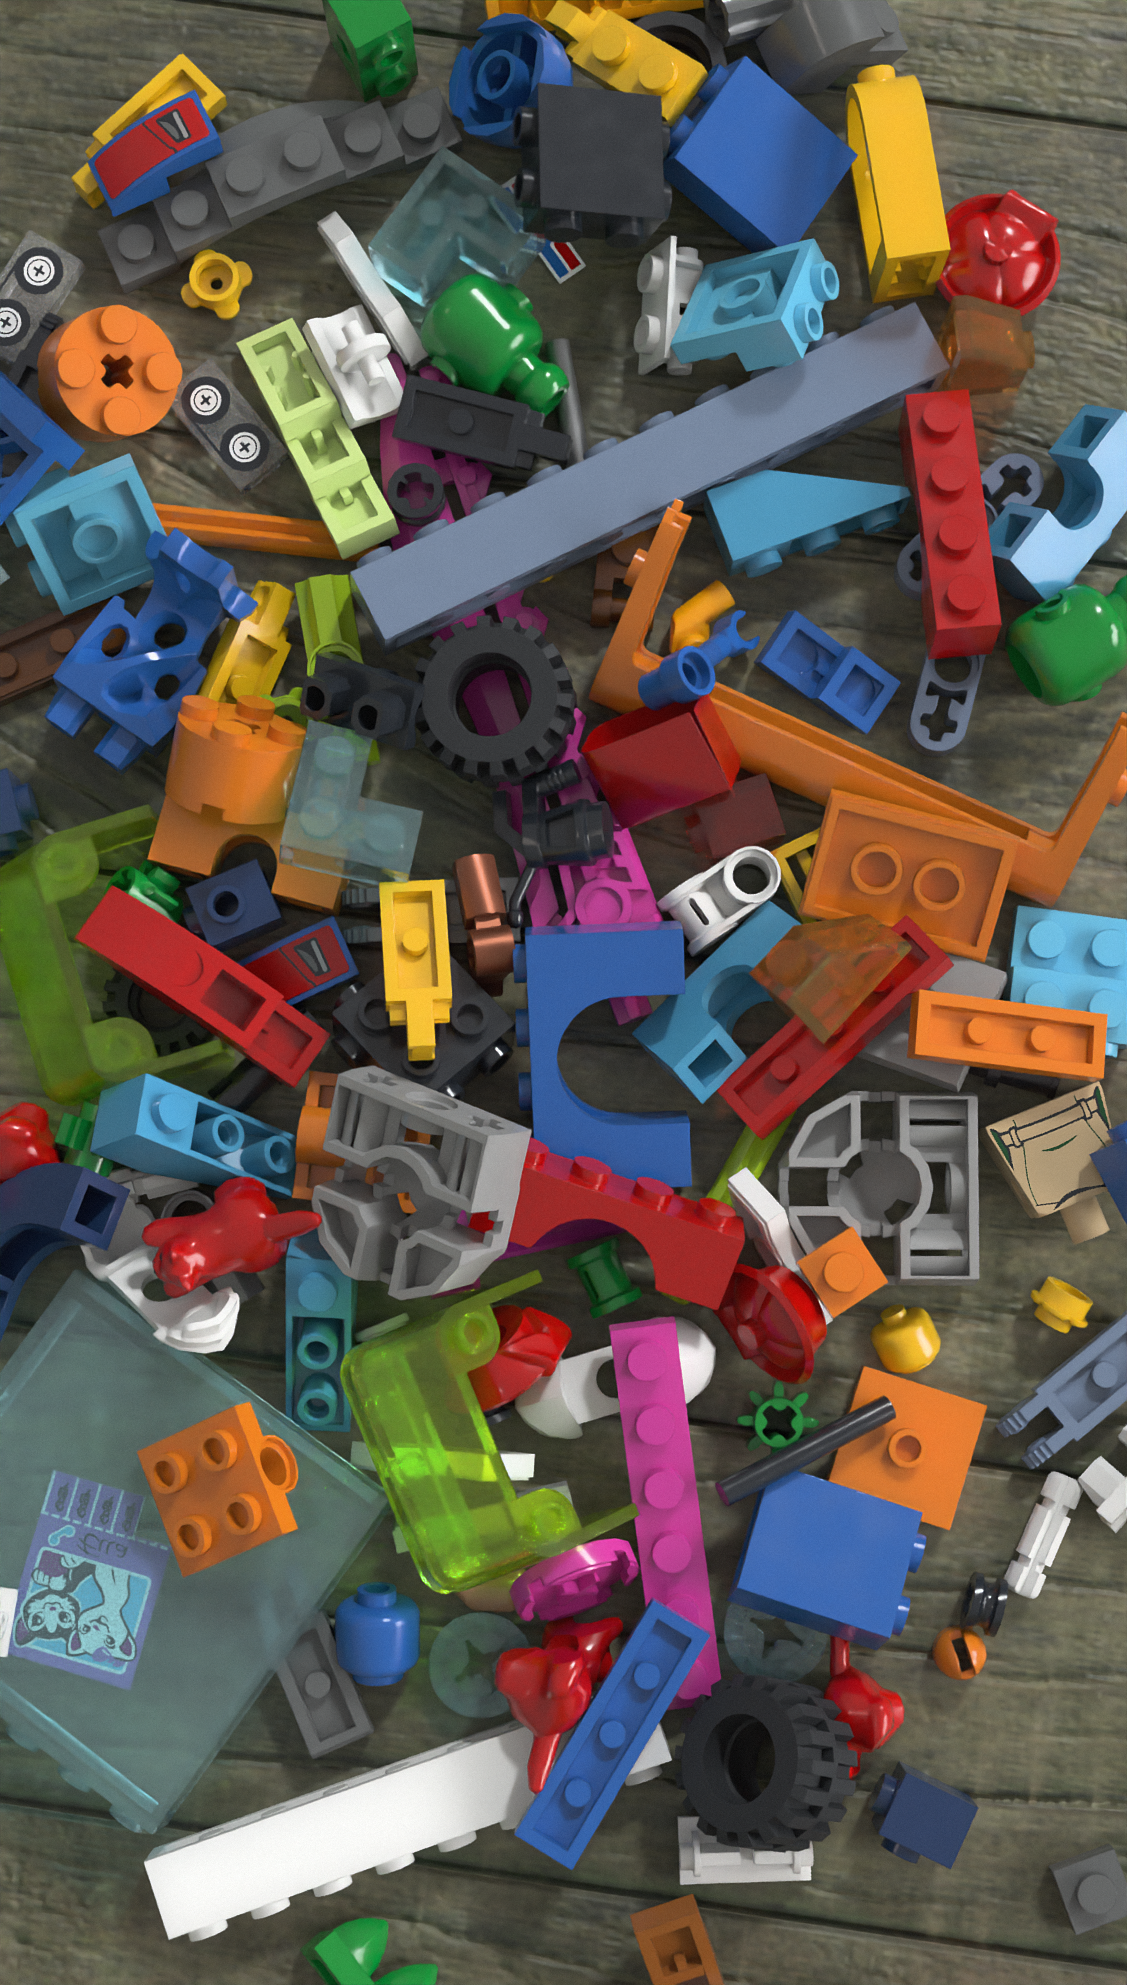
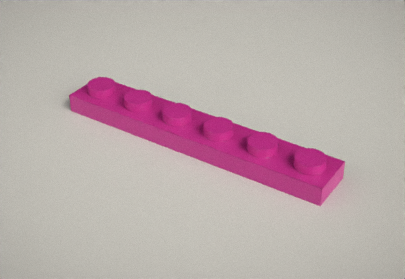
M674 1316L609 1325L645 1606L647 1607L653 1597L710 1633L708 1641L667 1710L693 1707L692 1704L700 1694L712 1696L711 1685L721 1680L676 1322Z

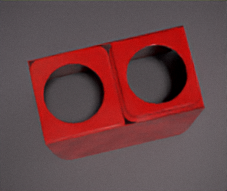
M708 694L688 704L675 702L658 711L643 706L611 719L592 730L581 749L584 759L622 829L632 828L668 814L675 809L683 808L732 789L742 761Z

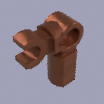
M486 853L464 856L454 860L452 873L464 930H468L466 955L471 977L491 998L499 997L503 994V979L514 972L513 949H515V943L510 926L508 924L502 925L505 921L506 909L494 855Z

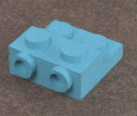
M814 238L707 264L704 266L670 346L681 364L703 359L719 360L736 352L747 372L770 366L777 368L785 367L797 360H802L809 342L820 340L822 337L823 319L821 311L825 301L834 300L839 294V279L836 269L831 262L825 260Z
M130 453L72 477L64 466L44 474L5 520L15 545L19 548L28 544L35 557V560L27 564L40 595L44 598L53 594L64 616L153 580L154 570L145 556L147 540L155 530L167 536Z
M1017 905L1013 910L1006 968L1008 981L1004 988L1003 1001L1108 1014L1105 1058H1117L1118 1049H1127V920Z

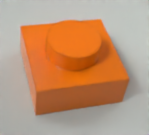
M852 1226L795 1262L831 1318H835L888 1283L887 1278Z

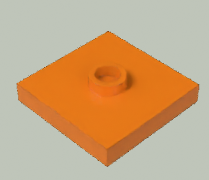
M861 1365L847 1414L884 1395L892 1403L896 1412V1418L835 1450L826 1481L923 1512L922 1522L950 1530L987 1405Z

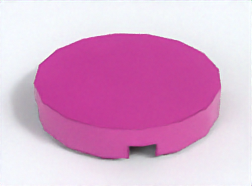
M617 1538L596 1540L571 1547L529 1568L513 1582L509 1593L516 1612L522 1620L530 1622L534 1617L533 1612H538L541 1621H556L580 1614L608 1601L607 1598L613 1595L610 1586L622 1578L624 1586L628 1587L635 1580L640 1567L629 1541Z

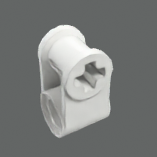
M746 846L735 851L706 872H701L688 879L659 900L657 905L661 912L669 911L675 921L681 922L683 933L690 942L687 950L693 957L725 937L740 922L751 916L763 903L771 900L781 880V869L777 859L768 850L758 846ZM744 864L756 865L764 871L767 877V887L757 894L744 893L736 887L733 881V871ZM691 905H693V907L695 908V910L697 911V913L699 914V916L702 918V920L704 921V923H705L706 925H704V924L702 923V921L699 919V917L697 916V914L695 913V911L693 910V908L691 907Z

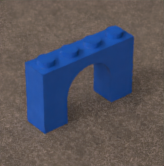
M660 921L526 927L525 944H515V949H513L514 983H527L528 1008L516 1009L517 1047H530L531 1072H518L520 1111L533 1110L534 1135H530V1137L544 1143L551 1153L574 1160L577 1156L594 1158L609 1166L612 1170L611 1173L634 1181L639 1177H649L659 1180L670 1187H692L690 1122L686 1110L614 1113L597 1109L582 1101L571 1091L562 1077L557 1061L558 1047L565 1029L577 1014L593 1003L613 997L685 994L684 939L681 922Z

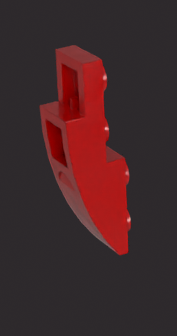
M113 885L109 887L73 938L178 1014H186L289 1088L296 1087L331 1035L282 1000L284 996L254 974L169 918Z

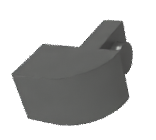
M803 0L785 12L755 39L772 79L789 94L821 93L852 65L893 64L908 51L899 30L897 15L886 0Z

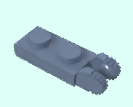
M1127 1310L1031 1389L1034 1394L1022 1400L996 1424L995 1427L1005 1438L1021 1431L1028 1425L1031 1419L1045 1408L1059 1423V1426L1031 1443L1027 1447L1026 1452L1021 1456L1030 1469H1034L1044 1463V1461L1049 1459L1069 1441L1077 1442L1127 1400Z

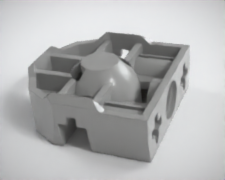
M376 1066L355 1068L338 1074L323 1150L346 1160L344 1166L336 1167L333 1180L314 1187L311 1201L313 1212H317L322 1216V1223L317 1228L320 1244L344 1275L355 1280L383 1281L390 1285L388 1295L399 1300L434 1295L473 1284L486 1268L501 1256L507 1248L520 1192V1179L532 1130ZM406 1128L431 1135H443L441 1149L438 1150L429 1144L404 1141ZM378 1166L376 1171L384 1174L383 1182L374 1183L373 1186L365 1183L367 1168ZM409 1192L411 1202L417 1210L409 1217L401 1209L398 1193ZM462 1210L469 1213L490 1211L488 1219L495 1223L492 1230L482 1234L457 1223V1220Z
M851 1091L803 1118L777 1164V1202L784 1208L790 1228L803 1253L807 1255L852 1226L860 1239L861 1236L868 1238L870 1236H882L883 1238L893 1236V1275H885L888 1283L885 1285L975 1286L979 1281L978 1096L973 1091H959V1093L953 1091ZM860 1103H892V1140L884 1138L881 1141H869V1138L861 1140ZM909 1121L959 1122V1126L909 1125ZM858 1153L862 1166L854 1170L849 1178L840 1174L839 1170L845 1167L850 1158ZM926 1162H947L945 1170V1205L947 1214H926L930 1208L933 1192L930 1168ZM789 1169H829L827 1175L828 1194H826L829 1206H789ZM896 1200L911 1204L901 1219L892 1225L889 1223L884 1212L891 1208ZM910 1250H960V1256H910Z

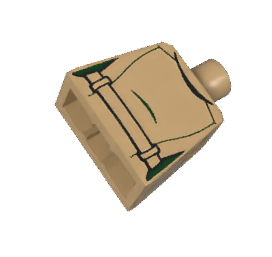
M1099 1081L978 1129L979 1139L1030 1218H1040L1059 1210L1073 1244L1087 1241L1110 1231L1095 1196L1108 1191L1089 1155L1112 1142L1107 1133L1112 1127L1103 1089Z

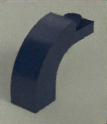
M46 1163L28 1168L0 1185V1342L22 1287L32 1271L43 1259L52 1252L69 1245H82L104 1251L108 1250L130 1189L85 1167L65 1163Z

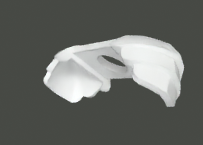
M128 1195L108 1250L104 1251L80 1245L85 1256L87 1268L96 1279L108 1282L156 1330L152 1335L161 1343L178 1350L204 1354L224 1350L234 1335L239 1311L238 1294L234 1293L232 1288L227 1286L212 1295L201 1285L187 1295L175 1299L171 1298L162 1302L147 1299L142 1292L146 1284L157 1279L153 1271L152 1261L159 1248L147 1246L141 1236L144 1227L155 1219L147 1206L136 1204L134 1198Z
M674 1317L687 1404L695 1396L703 1392L710 1383L715 1367L716 1347L708 1335L692 1321L682 1317ZM612 1346L564 1360L560 1357L555 1372L550 1377H541L531 1388L515 1398V1409L524 1422L539 1434L547 1437L576 1439L583 1435L582 1423L620 1412L618 1398H612L602 1393L596 1381L597 1372L601 1365L613 1359Z

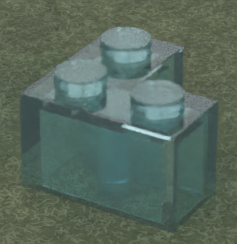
M442 146L369 243L368 248L371 262L380 277L424 307L459 259L481 274L489 276L501 287L506 283L516 286L546 245V239L544 234L523 232V208L515 207L514 195Z
M309 720L280 842L279 863L378 886L379 882H408L424 811L361 797L373 739L357 734L354 730Z

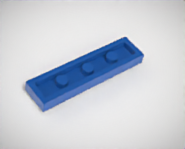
M651 1598L591 1699L590 1706L581 1716L552 1765L543 1790L533 1797L514 1831L515 1836L570 1870L574 1868L710 1637L709 1631L657 1599Z

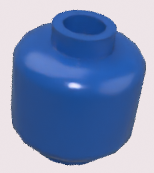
M368 1582L360 1585L357 1588V1594L342 1600L335 1611L336 1658L339 1666L352 1674L354 1681L367 1686H385L402 1680L404 1673L416 1665L420 1656V1612L416 1602L404 1594L397 1593V1588L392 1583Z

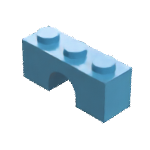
M1085 404L1048 451V454L1060 467L1064 477L1063 497L1054 513L1051 514L1047 509L1009 502L988 529L995 577L1014 598L1041 604L1056 595L1061 589L1072 586L1075 577L1095 551L1108 541L1112 529L1127 511V412L1125 410Z
M768 900L685 980V994L670 995L632 1035L667 1074L703 1104L748 1059L732 1040L733 1027L738 1018L750 1007L765 1001L781 1003L792 1013H795L839 968L809 929Z

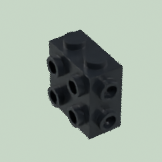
M537 83L525 104L516 108L512 126L513 144L521 147L522 168L518 169L514 182V204L516 208H523V232L544 234L545 239L557 243H567L580 238L605 240L607 245L614 248H632L642 243L645 244L660 224L668 219L672 204L671 185L668 182H664L663 161L668 154L670 145V127L668 122L662 121L661 96Z
M449 954L452 1008H449L450 1023L434 1024L435 1060L408 1061L406 1025L390 1026L389 1011L386 1012L384 970L366 985L362 981L353 984L336 1000L334 1004L335 1010L332 1012L333 1035L335 1038L331 1040V1043L339 1056L352 1069L359 1068L360 1066H376L461 1101L466 1093L463 1088L480 1073L485 1077L493 1075L511 1058L514 1052L511 1047L514 1045L516 1023Z

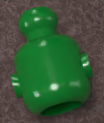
M474 273L464 275L441 294L421 324L420 340L423 349L432 358L429 364L433 368L439 369L449 379L452 386L459 387L461 385L465 389L499 397L508 391L514 396L515 402L530 405L531 410L543 413L546 416L560 403L570 386L565 372L559 366L553 363H544L537 357L543 342L541 326L531 314L534 308L529 299L511 283H506L501 287L495 280L485 274Z
M1127 575L1119 579L1114 584L1111 593L1106 596L1097 589L1085 584H1075L1061 589L1056 595L1024 613L1010 624L1005 636V648L1008 657L1022 683L1039 702L1056 707L1072 701H1086L1100 692L1103 682L1125 668L1127 664Z

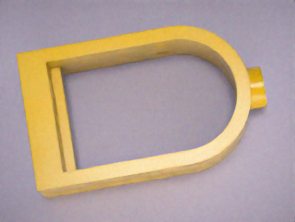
M890 65L872 66L862 70L857 75L858 83L850 84L847 88L845 128L847 146L858 154L850 166V174L872 303L933 295L936 289L935 281L939 280L951 248L926 105L920 84L914 75L896 77L895 70Z

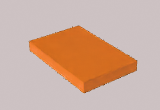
M831 788L800 901L798 915L883 936L907 914L943 952L985 963L1020 838L1016 835Z

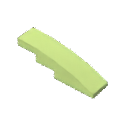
M293 318L237 342L239 352L341 558L344 560L400 534L396 520L370 473L366 458L342 416L338 401Z

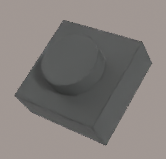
M1109 1843L1048 1866L1071 1929L1076 1935L1127 1916V1882L1115 1850Z

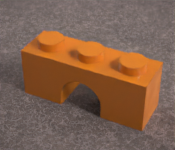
M166 794L147 858L153 865L159 866L166 871L205 881L221 873L225 859L237 847L252 843L261 844L273 850L276 855L277 872L271 893L277 901L336 917L339 916L342 905V891H345L358 849L355 837L345 833L347 824L316 814L310 815L308 823L285 817V819L271 824H238L222 821L223 808L203 803L201 814H198L178 805Z

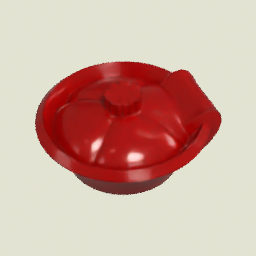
M1009 190L1005 194L974 196L960 202L946 213L945 220L951 250L939 280L935 281V284L943 297L951 305L964 314L977 319L1005 321L1029 313L1047 298L1057 281L1061 263L1060 246L1055 233L1059 223L1056 217L1028 201L1015 190Z
M736 1264L718 1311L713 1309V1313L725 1327L744 1360H752L760 1369L777 1380L794 1385L807 1382L813 1373L815 1352L823 1343L827 1334L825 1316L814 1293L796 1273L784 1266L772 1265L756 1269L747 1265Z
M502 1305L478 1315L463 1326L446 1347L444 1361L449 1374L445 1391L447 1406L453 1411L460 1413H481L498 1408L517 1398L531 1388L541 1377H550L555 1372L560 1357L572 1339L571 1329L556 1317L531 1307H526L522 1310L516 1305Z

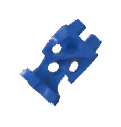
M176 528L168 537L155 530L147 540L145 556L154 570V582L151 592L137 617L134 618L124 609L125 600L115 595L77 641L54 674L53 679L59 690L53 697L44 716L50 725L73 740L76 739L93 714L109 724L111 728L95 748L94 754L122 775L141 758L145 751L157 758L173 737L182 698L187 695H197L206 678L207 670L198 662L207 638L225 618H231L238 623L251 616L258 606L257 601L238 587L232 565L206 552ZM166 624L180 625L185 630V637L179 645L161 649L155 644V633L160 627ZM121 628L126 632L127 637L121 653L113 658L105 656L102 652L104 639L112 629ZM167 675L175 676L179 681V689L168 700L159 699L154 692L157 681Z

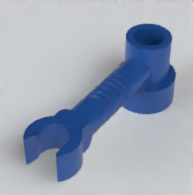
M739 610L718 620L714 625L713 634L698 647L686 646L666 656L662 660L660 667L642 675L638 681V692L643 703L648 708L658 711L675 702L688 704L709 694L715 685L713 667L726 657L735 658L754 649L759 643V636L744 641L737 632L736 623L746 612Z

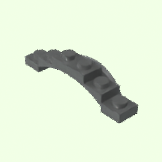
M438 86L388 108H384L380 100L371 104L347 100H322L289 105L252 117L218 135L223 153L171 175L167 180L170 193L152 200L147 210L98 230V234L123 291L127 294L181 271V263L220 238L261 216L315 193L358 179L405 169L407 174H410L464 151L463 140Z

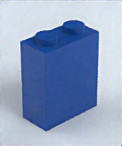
M747 56L726 67L718 63L708 72V78L695 94L701 100L691 115L687 117L685 114H682L672 128L670 127L669 150L663 161L664 178L752 253L799 242L858 154Z
M795 1471L758 1491L727 1601L878 1650L890 1639L891 1634L900 1636L908 1616L910 1598L901 1594L907 1571L915 1574L924 1554L926 1536L917 1533L923 1512Z

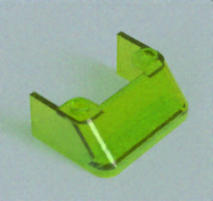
M149 804L51 834L0 867L1 952L42 1089L52 1101L63 1106L80 1108L83 1106L84 1101L91 1104L97 1103L100 1100L101 1091L145 1073L168 1081L236 1059L233 1048L221 1039L158 1058L151 1034L139 1022L130 1018L115 1017L93 1024L57 902L78 896L92 886L99 871L97 854L154 837L160 816Z
M538 1269L356 1345L347 1352L341 1364L340 1379L342 1387L418 1574L425 1585L441 1594L466 1591L550 1559L640 1515L636 1504L632 1503L578 1518L571 1502L562 1493L545 1488L517 1497L466 1372L488 1363L498 1350L500 1331L490 1303L542 1282Z

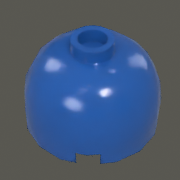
M503 13L486 20L477 29V31L484 35L476 42L473 49L470 50L463 46L456 57L449 81V105L453 115L462 119L463 129L470 135L488 144L517 149L521 147L515 146L512 139L513 118L516 108L525 104L537 83L574 86L573 70L563 45L552 34L523 14Z

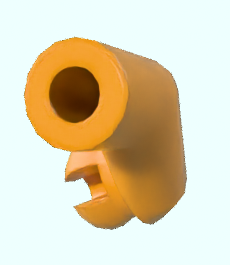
M716 579L673 612L669 639V651L671 654L686 646L698 647L709 639L710 623L735 605L732 595L719 580Z

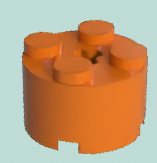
M118 304L90 310L61 325L51 333L38 355L39 388L37 390L40 403L46 414L68 435L85 441L113 442L139 434L156 425L172 406L183 372L181 363L176 358L169 339L160 327L147 316L127 306ZM104 365H107L113 373L111 377L113 385L109 387L104 385L101 380L106 373Z
M198 695L184 696L177 716L164 790L175 803L198 814H201L203 803L223 808L222 821L250 825L279 822L285 819L286 810H291V805L294 801L306 744L307 728L299 723L275 715V704L262 697L242 695L238 697L237 704L216 702L213 699Z

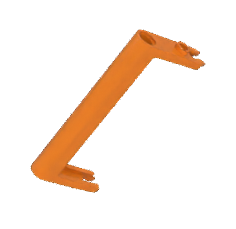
M676 498L671 508H667L649 551L647 552L639 548L628 568L623 584L633 589L589 693L588 699L622 715L646 706L639 696L638 681L642 675L660 667L664 659L648 651L644 646V639L679 548L692 520L691 516L681 512L684 502ZM716 681L713 690L708 694L742 760L740 764L741 769L825 807L832 788L1019 836L1020 843L1006 889L1049 909L1053 907L1060 896L1107 803L1118 807L1127 792V713L1121 712L1107 741L1057 830L1047 832Z

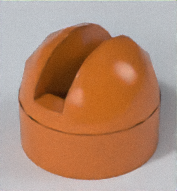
M952 1625L943 1629L936 1636L932 1647L935 1664L943 1674L954 1680H968L975 1677L983 1669L986 1662L987 1651L982 1638L972 1629L971 1631L961 1629L960 1625ZM961 1637L963 1638L971 1664L969 1668L962 1671L952 1644V1640Z

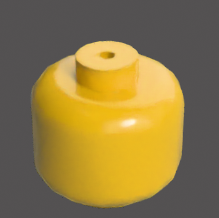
M902 1304L893 1305L885 1309L880 1315L883 1322L873 1327L870 1339L886 1370L894 1373L910 1374L932 1363L940 1350L941 1340L928 1313L920 1307H911L905 1310Z

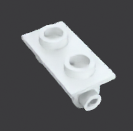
M676 236L668 237L645 254L639 266L637 286L639 291L643 292L642 314L634 333V348L639 353L638 375L644 376L661 364L666 363L669 374L685 376L692 373V365L698 362L681 364L670 346L683 316L679 314L680 307H687L704 268V263L698 259L697 249L691 247L676 248Z
M678 1816L680 1885L811 1880V1866H813L812 1841H810L809 1849L799 1852L786 1851V1853L732 1847L716 1842L717 1836L705 1835L696 1826L699 1817Z

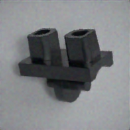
M324 652L316 656L314 674L304 680L300 711L301 714L390 746L407 750L415 747V717L424 695L425 685L400 677L396 671L380 667L376 669L329 652Z

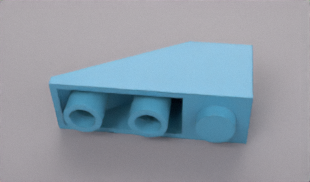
M763 470L706 491L703 509L729 577L745 571L748 578H753L777 569L783 564L781 558L804 550L806 556L818 555L838 546L842 542L840 538L842 535L863 528L865 535H871L896 525L900 521L899 515L904 513L911 494L908 487Z
M145 1073L101 1091L90 1152L143 1173L218 1187L226 1180L235 1177H253L265 1184L267 1196L289 1199L292 1198L297 1165L295 1160L297 1136Z
M317 1228L304 1235L291 1238L286 1255V1429L350 1432L355 1337L353 1334H356L358 1280L348 1277L341 1272L320 1244Z

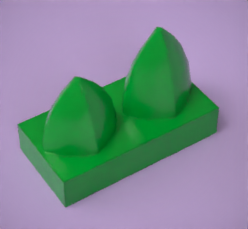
M359 1918L345 1922L331 1931L318 1932L299 1949L326 1985H436L438 1973L436 1964L420 1963L407 1965L387 1973L375 1982L371 1980L370 1976L379 1966L386 1949L388 1922L384 1919Z

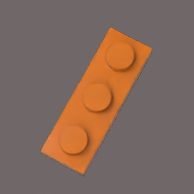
M919 989L912 993L907 1058L1096 1082L1104 1079L1108 1014Z

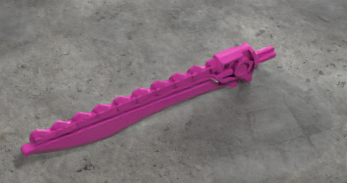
M389 353L387 358L404 390L407 376L401 358L395 353ZM426 366L419 370L421 378L452 385L449 379L436 367ZM397 414L380 419V458L383 496L396 520L400 534L391 538L394 551L414 542L413 536L415 533L425 527L409 526L400 521L392 511L387 495L388 482L393 473L403 465L411 463L426 464L433 468L441 477L443 487L455 483L465 517L472 514L470 509L474 504L487 496L492 479V473L480 461L477 464L466 462L464 457L445 453L446 457L434 461L431 449L394 440L392 433ZM416 481L408 484L410 493L403 490L400 494V498L403 497L409 500L411 508L418 509L425 506L423 498L426 497L431 500L434 492H426L423 483ZM446 497L445 509L435 521L447 519L449 524H452L455 521ZM524 590L495 603L501 623L504 616L518 619L521 627L528 629L531 625L542 632L543 636L545 635L549 619L536 606L534 609L522 607L521 600ZM484 609L432 633L434 639L439 635L443 641H446L454 635L450 626L461 621L464 622L467 628L476 626V617L486 616ZM504 670L484 673L474 679L465 689L462 697L479 735H501L512 730L521 722ZM518 674L529 707L532 695L527 681ZM578 708L574 709V717L577 721L574 734H568L564 741L567 749L560 759L554 755L547 762L548 767L551 768L567 760L574 759L581 773V783L557 792L561 806L578 799H588L590 803L598 802L597 796L600 786L583 755L579 754L577 750L587 719ZM536 772L524 776V779L536 774ZM509 781L499 782V788H496L497 791L506 790L511 794L512 826L522 836V784L513 787ZM545 798L546 811H549L550 808ZM610 805L614 831L613 858L600 859L592 867L558 865L568 906V911L564 917L559 915L560 911L548 868L537 870L525 894L533 927L663 921L628 828L622 829ZM513 848L521 876L527 863L524 856ZM648 996L608 998L618 1026L636 1022L653 1013Z

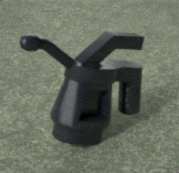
M574 759L567 760L550 769L529 776L522 781V836L512 826L511 794L506 790L492 792L494 832L523 855L527 863L509 900L507 923L510 928L517 929L523 924V912H521L520 905L537 870L546 869L549 865L592 867L600 859L613 858V821L609 805L606 801L590 803L588 799H578L546 811V797L582 782L581 773Z

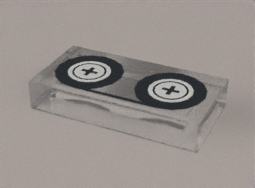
M31 230L28 231L0 274V359L12 367L21 349L26 351L42 318L49 312L57 314L86 269L82 260Z
M209 358L190 373L178 385L177 393L170 409L242 496L291 458L289 451L212 358Z

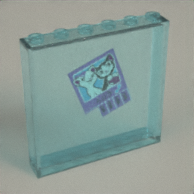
M75 1269L0 1372V1587L18 1589L7 1657H0V1717L9 1723L5 1730L14 1741L33 1752H37L41 1748L58 1761L60 1765L57 1771L69 1784L84 1792L94 1789L112 1803L109 1812L119 1823L134 1832L141 1833L145 1829L152 1835L169 1823L390 1511L397 1498L203 1354L178 1350L161 1343L152 1335L156 1330L115 1289L107 1283L96 1279L91 1272ZM250 1402L263 1436L275 1435L281 1438L290 1447L296 1458L298 1481L295 1488L285 1495L298 1529L183 1578L137 1451L233 1406Z

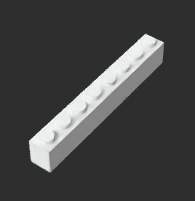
M515 1719L153 1848L144 1861V1865L169 1940L187 1933L191 1942L206 1939L225 1930L228 1927L226 1919L248 1911L251 1912L253 1919L273 1915L290 1905L288 1897L313 1889L315 1897L335 1893L352 1884V1874L374 1866L379 1875L399 1870L415 1861L414 1852L436 1844L440 1852L461 1848L477 1839L475 1830L498 1822L502 1830L516 1828L535 1796L528 1788L527 1763L533 1743V1732ZM661 1722L657 1725L625 1780L626 1786L640 1784L659 1776L663 1772L660 1764L672 1761L670 1748ZM577 1723L571 1730L562 1734L552 1765Z

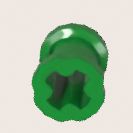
M617 1236L565 1260L568 1269L576 1270L592 1304L589 1312L593 1319L612 1312L643 1296L639 1286L632 1285L617 1253L618 1248L621 1246Z

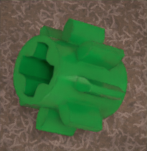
M147 860L142 862L139 870L132 866L121 868L111 878L104 892L105 895L109 887L113 885L176 924L182 914L183 900L173 893L180 885V880Z
M84 1101L79 1117L63 1112L54 1142L68 1146L63 1163L85 1167L99 1175L109 1177L115 1161L90 1152L98 1106Z
M774 1380L772 1395L763 1398L757 1392L749 1389L747 1391L748 1397L755 1404L751 1414L736 1416L737 1423L744 1426H752L755 1432L745 1445L747 1449L753 1451L764 1442L770 1446V1454L800 1439L803 1427L813 1428L819 1424L817 1419L803 1416L799 1409L807 1401L809 1395L805 1391L796 1393L791 1400L783 1397L784 1387L780 1380ZM770 1405L778 1411L789 1406L792 1411L786 1418L791 1429L784 1436L775 1430L766 1436L762 1432L768 1423L762 1413Z

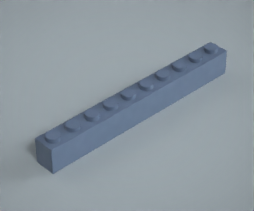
M914 302L897 311L891 305L882 307L865 317L859 324L861 328L840 337L838 332H831L822 336L820 340L813 341L808 345L802 360H797L785 367L777 368L770 366L757 369L750 375L751 381L732 390L726 384L717 386L701 395L694 403L696 407L682 414L674 416L672 411L658 414L646 421L639 428L640 434L621 443H618L616 438L604 440L587 450L583 455V461L565 470H562L560 465L545 468L533 475L527 481L528 487L508 497L505 496L504 492L491 494L471 507L470 511L472 514L452 524H449L447 519L437 520L416 532L413 536L415 541L392 552L391 548L386 546L366 554L356 563L358 569L350 572L351 591L384 655L387 656L584 561L640 531L644 532L660 524L667 508H671L675 498L684 502L681 510L683 513L704 503L706 491L763 470H772L902 407L905 395L930 393L937 390L948 373L950 365L918 306Z

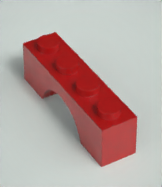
M969 389L905 395L898 434L905 486H909L913 493L919 524L922 561L921 608L928 660L992 654L1002 623Z
M530 1137L519 1184L520 1192L508 1241L531 1248L545 1233L569 1221L597 1219L611 1222L630 1232L644 1246L653 1265L655 1289L657 1291L718 1311L745 1242L743 1217L736 1215V1211L731 1206L716 1199L700 1198L697 1202L676 1195L670 1186L653 1178L639 1177L634 1181L613 1174L609 1166L594 1158L577 1156L574 1160L551 1153L544 1143ZM490 1211L471 1213L468 1228L483 1233L492 1230L495 1222L488 1219Z

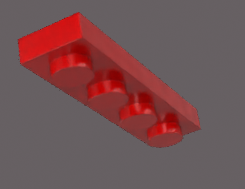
M906 914L732 1073L717 1089V1092L763 1141L911 1005L912 993L919 989L928 990L954 964Z

